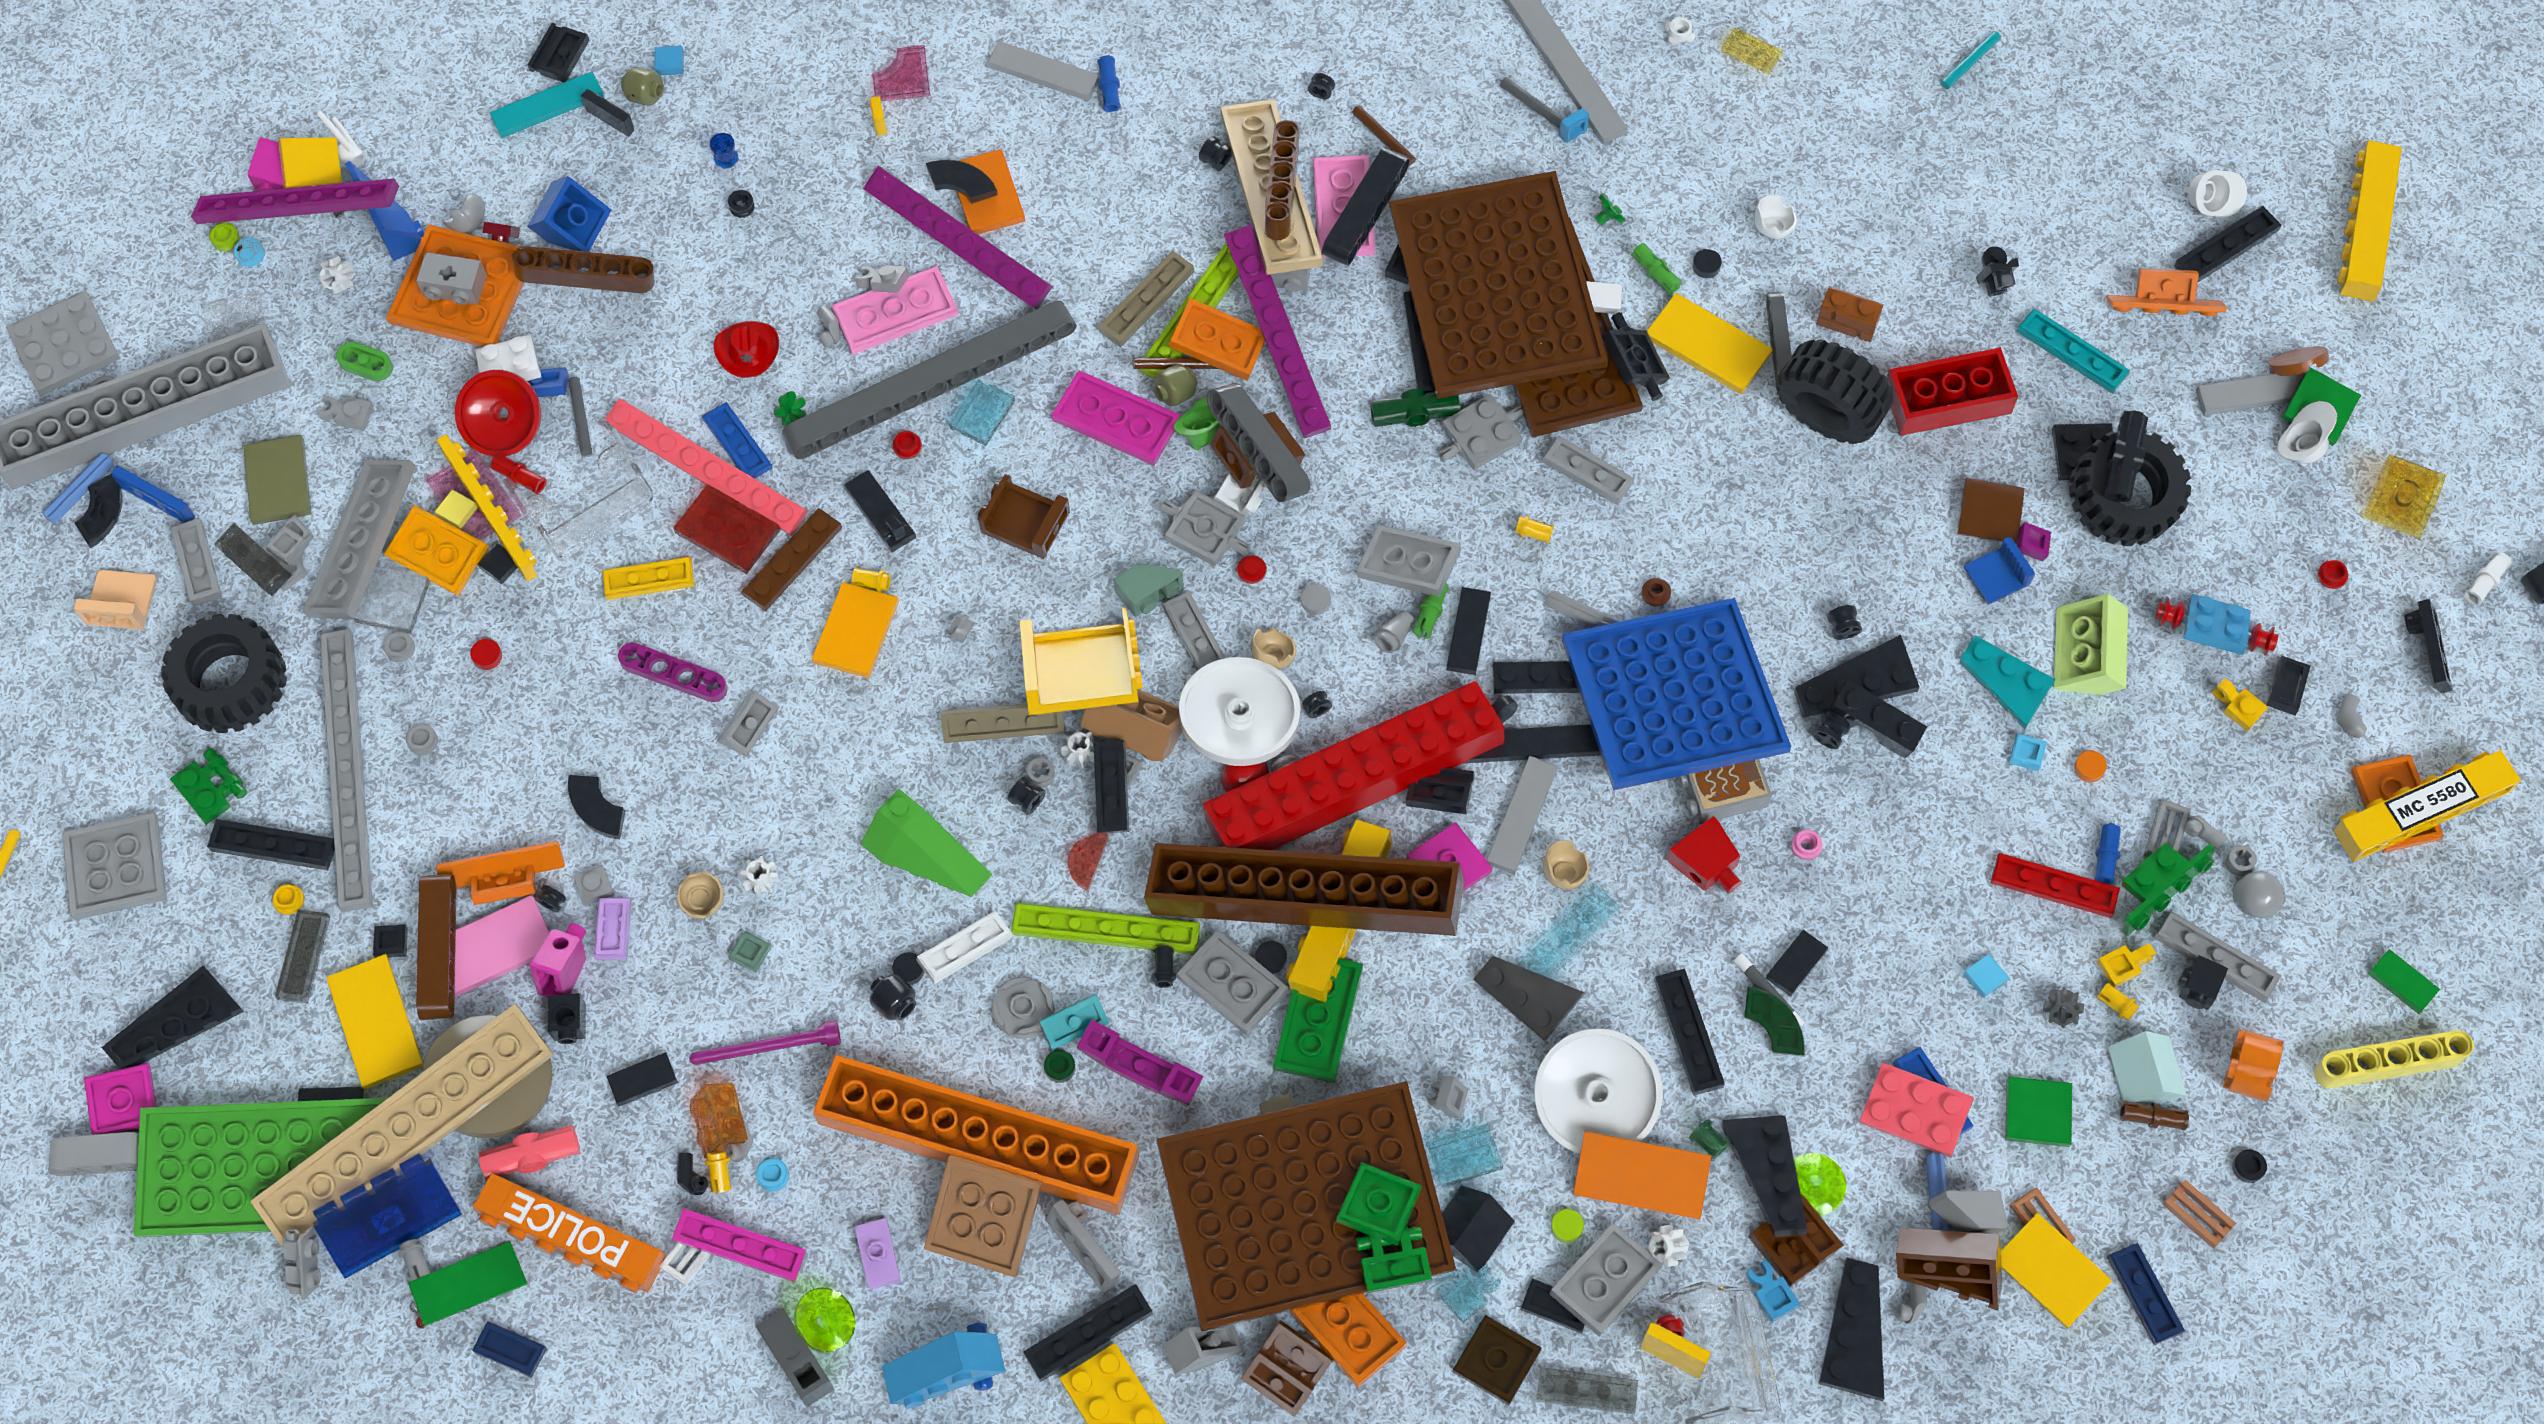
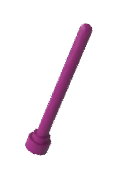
M837 1020L827 1021L823 1023V1026H818V1030L694 1052L690 1055L689 1060L693 1065L817 1042H820L821 1045L827 1044L828 1047L841 1045L839 1025Z

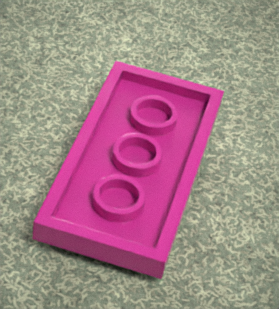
M1078 370L1051 415L1052 421L1155 466L1173 436L1176 420L1181 417L1178 413Z

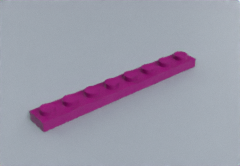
M877 166L863 188L865 191L1031 307L1038 309L1053 286L882 167Z
M392 178L200 196L191 218L196 224L385 208L391 207L400 186Z
M1251 224L1225 233L1224 239L1304 439L1331 430L1330 421L1271 274L1266 275L1258 242Z

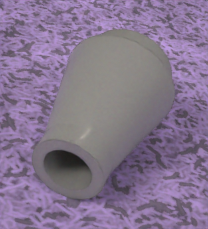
M1402 610L1397 616L1378 628L1374 637L1378 648L1386 653H1393L1399 650L1411 626L1415 623L1414 617L1409 612Z

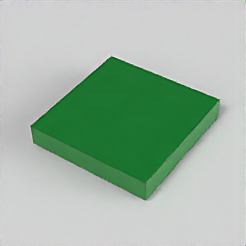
M2309 367L2310 370L2303 375L2281 418L2292 423L2296 415L2307 405L2318 401L2330 403L2337 412V422L2328 436L2329 444L2333 446L2337 443L2361 394Z
M2008 1077L2006 1080L2005 1141L2070 1147L2072 1144V1083Z
M1361 1162L1337 1216V1223L1398 1246L1420 1195L1422 1185Z

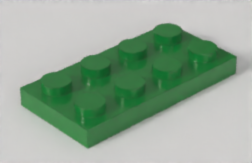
M1338 959L1337 965L1340 966L1336 979L1333 976L1330 978L1334 984L1330 994H1327L1326 1003L1300 994L1298 990L1292 989L1273 1064L1274 1071L1330 1083L1336 1082L1363 971V963Z

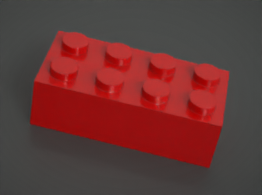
M2001 347L1889 369L1887 374L1888 384L1893 389L1894 401L1891 410L1900 436L2012 414L2018 399V394Z

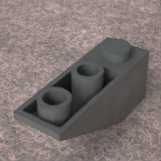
M784 1308L756 1326L806 1408L835 1390Z

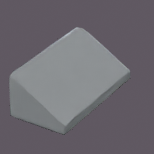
M755 690L748 693L717 739V742L747 756L779 707Z

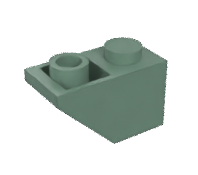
M1138 563L1114 578L1115 592L1134 617L1142 613L1148 614L1156 608L1160 601L1166 597L1173 598L1181 591L1182 587H1184L1183 573L1180 569Z

